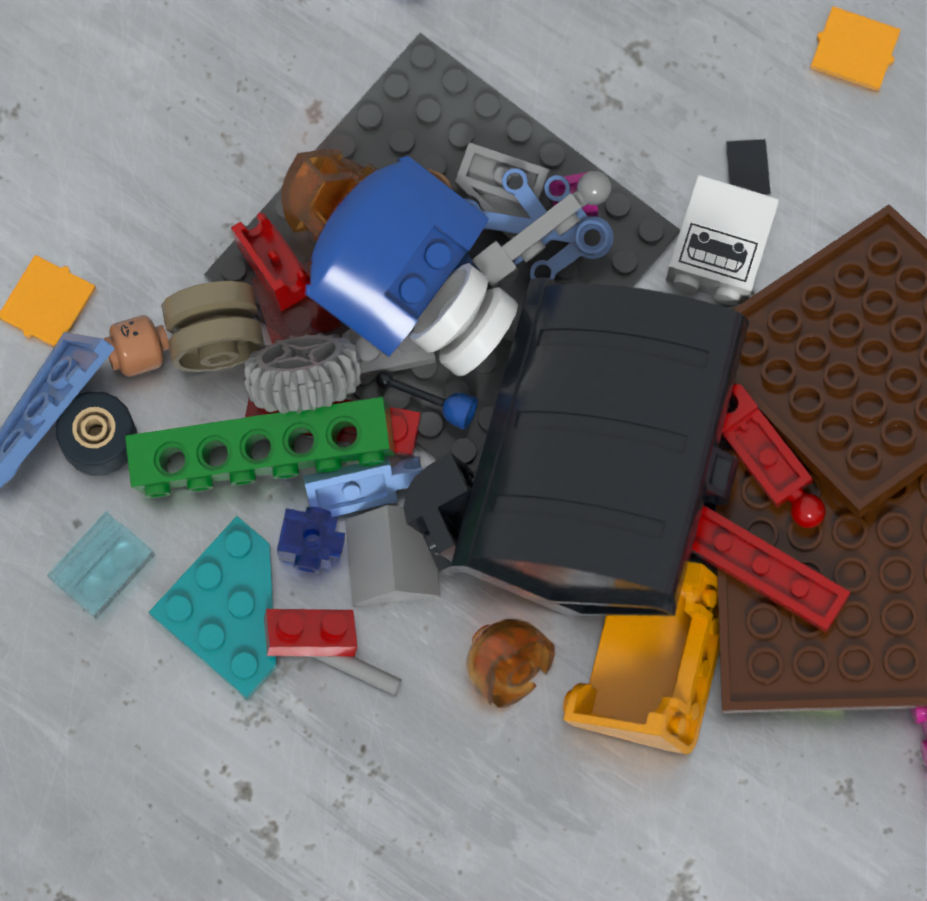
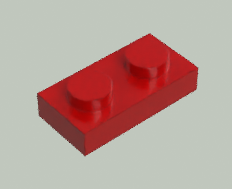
M266 609L264 627L267 656H355L357 638L353 610Z

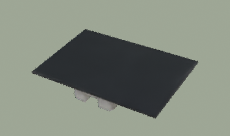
M766 139L726 141L730 185L760 194H771Z

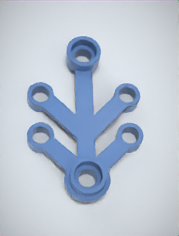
M517 168L509 169L505 172L502 178V185L506 192L517 198L530 218L482 211L475 201L465 199L489 218L484 229L519 234L547 212L528 186L526 174ZM512 174H519L523 178V185L517 190L510 189L507 185V179ZM552 176L545 183L544 191L551 201L554 200V202L559 203L571 194L569 182L563 176ZM554 181H561L565 185L566 190L559 197H555L549 192V186ZM582 209L576 214L581 221L562 236H559L554 231L542 241L544 245L551 240L567 242L569 244L548 261L539 260L535 262L530 269L531 279L536 278L535 270L540 265H546L551 269L549 279L554 281L558 272L581 256L587 259L603 257L613 245L614 235L611 226L600 217H588ZM589 230H595L601 236L600 242L595 246H589L584 242V235ZM522 257L515 261L514 264L517 265L522 262Z

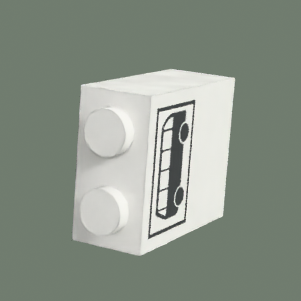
M698 175L669 264L666 281L672 282L675 288L684 292L696 293L701 291L714 295L717 301L726 305L742 304L749 299L780 199Z

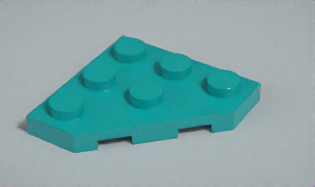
M236 516L148 613L247 701L277 669L276 656H267L264 627L266 609H274L271 547L269 542L241 518Z

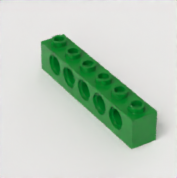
M384 397L332 404L330 407L322 406L316 408L315 411L311 409L304 410L299 414L296 411H289L285 414L278 412L125 435L130 485L140 493L145 492L146 498L171 495V488L187 486V490L190 492L206 491L214 488L213 482L230 480V485H247L255 483L256 476L272 473L274 479L293 478L299 476V469L316 467V472L318 473L334 472L342 469V463L359 461V466H375L385 463V457L396 455L390 405ZM346 427L356 428L357 438L355 442L348 447L338 446L337 436L339 432ZM304 433L313 434L314 444L312 448L303 454L296 453L294 449L296 439ZM263 439L269 440L271 444L269 454L264 459L254 460L252 448L255 443ZM218 446H226L228 450L226 461L219 466H211L209 457L212 450ZM183 452L185 456L183 467L177 472L169 473L167 469L168 459L174 453Z

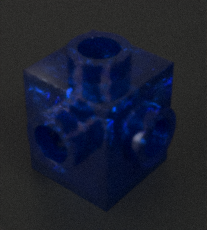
M306 507L305 512L286 508L277 547L279 560L292 562L295 569L308 573H319L320 568L330 570L333 558H341L345 541V533L339 532L338 518L331 517L332 513L318 507ZM312 538H316V539H317L316 541H313V542H309V541H308L309 539H312Z

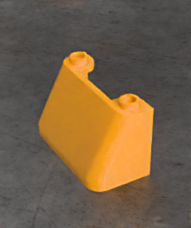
M689 562L675 616H606L589 684L577 683L572 690L567 692L563 702V720L574 727L670 752L690 754L694 750L699 737L720 651L718 577L705 565Z

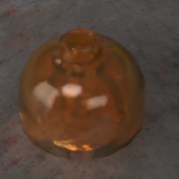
M508 618L490 625H484L474 634L467 654L466 670L469 682L476 692L490 705L493 702L498 708H505L515 704L535 689L537 685L529 681L538 674L540 669L547 674L555 657V645L539 629L524 620Z

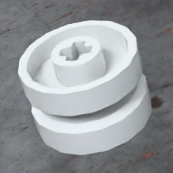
M470 263L460 266L450 274L418 318L417 324L409 334L411 340L427 353L440 350L439 360L441 364L457 376L466 375L487 358L509 329L518 307L516 300L500 287L487 290L488 279Z

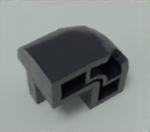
M452 453L428 465L414 477L406 491L403 507L407 525L423 535L438 571L445 574L463 572L450 565L471 494L472 478H474L473 471Z

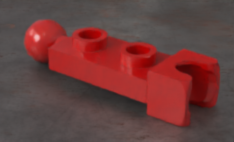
M740 384L734 385L732 390L733 401L737 405V409L732 413L726 414L721 439L727 443L776 508L789 500L792 504L790 508L791 517L797 525L803 528L818 526L826 515L824 502L818 496L806 494L803 490L813 483V478L758 409V405L744 387Z

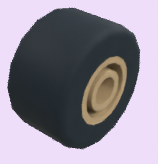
M86 392L76 396L56 421V438L66 460L77 470L89 475H107L121 469L128 462L125 435L137 434V429L128 407L117 397L105 392Z

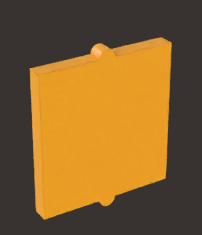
M832 6L823 32L821 31L817 35L819 44L810 68L879 92L887 67L894 63L895 58L892 53L901 29Z
M34 255L1 309L0 320L22 331L25 338L30 339L34 337L54 348L64 332H71L95 292L96 286L70 273L69 267L63 266L60 268Z

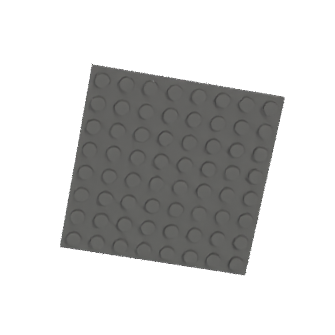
M422 33L416 36L259 212L266 214L271 225L274 224L311 277V255L317 239L333 211L344 197L362 180L376 170L399 162L397 161L399 158L408 155L426 170L432 169L443 174L449 180L452 188L463 199H468L455 186V180L470 142L549 169L547 180L555 175L564 177L589 171H598L608 177L611 183L610 195L605 202L597 205L598 217L604 219L612 228L614 240L611 249L606 255L598 259L579 257L556 274L555 282L560 284H603L634 287L680 233L678 227ZM543 190L540 203L546 211H549L553 208L552 201L548 199ZM257 215L247 225L248 230L258 225ZM483 229L467 254L471 259H474L495 241L502 247L510 240L501 231ZM589 230L585 233L584 242L587 245L595 246L600 242L601 236L597 231ZM235 240L204 274L211 282L237 281L251 285L258 309L255 317L284 340L290 338V336H303L305 333L308 335L324 333L325 336L335 334L342 338V335L350 329L308 296L281 312L238 250ZM551 240L545 244L546 248L526 263L523 260L517 264L518 270L495 287H500L516 300L518 304L517 312L501 341L474 370L464 376L455 375L441 364L439 360L440 350L434 352L436 363L389 372L393 379L443 399H447L450 395L457 392L466 393L478 398L475 415L466 430L455 427L447 422L440 406L392 387L380 388L376 383L377 375L360 378L361 384L356 387V392L353 395L360 400L384 397L390 407L420 412L422 417L416 445L435 460H439L452 453L464 462L475 475L531 279L530 269L539 260L548 261L569 243ZM540 265L535 270L536 278H550L551 269L546 265ZM488 282L487 290H490L493 287Z

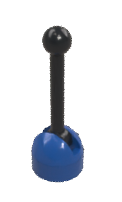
M386 371L380 372L376 377V383L380 388L392 387L442 407L444 418L455 427L466 430L473 420L478 405V398L457 392L450 395L447 399H443L395 380Z

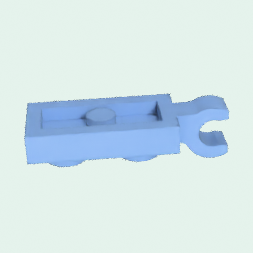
M385 457V463L380 465L359 466L358 463L342 467L339 471L303 476L313 522L398 502L396 491L408 488L414 477L423 470L419 457L403 459L394 467L390 466L389 458Z

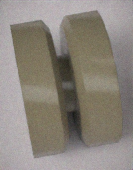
M216 281L194 285L177 291L167 297L161 304L166 330L173 334L168 341L174 368L181 371L207 372L231 368L243 364L250 358L251 353L259 351L265 346L261 324L253 320L258 313L254 290L251 285L245 282Z

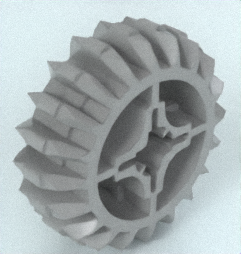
M305 333L303 336H290V338L285 340L276 339L273 344L265 345L259 351L251 353L250 358L244 362V384L246 392L249 393L250 401L254 402L255 407L265 408L268 412L279 410L280 413L285 414L289 411H296L299 414L304 410L311 409L315 411L316 408L322 406L330 407L332 402L343 401L346 399V395L356 392V387L361 384V363L355 345L351 344L349 339L339 338V335L335 334L325 336L324 333L317 335Z

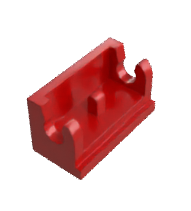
M258 213L257 220L259 223L253 229L248 230L240 221L232 226L231 230L238 250L282 312L307 297L305 295V285H311V277L274 224L271 225L266 214Z

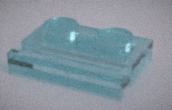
M106 511L47 576L71 599L97 619L155 556V553Z

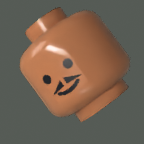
M146 315L114 323L109 329V336L103 338L115 348L108 357L113 371L120 369L121 373L127 377L160 368L164 361L163 351L169 350L168 337L164 326L159 325L155 327L153 321Z

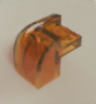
M322 149L297 153L286 173L281 195L285 219L293 233L310 230L317 241L327 220L344 197L362 180L378 169L370 162L364 168L352 160L343 158L341 149Z

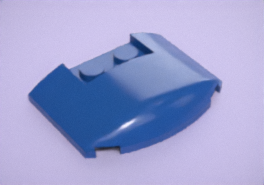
M408 155L397 159L399 162L376 170L367 176L336 207L323 227L310 259L312 261L311 285H305L306 296L387 357H390L417 324L418 318L466 252L470 251L489 220L487 216Z

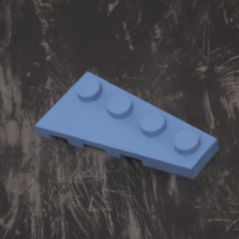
M68 332L63 333L0 428V488L15 476L20 464L115 348L103 338Z

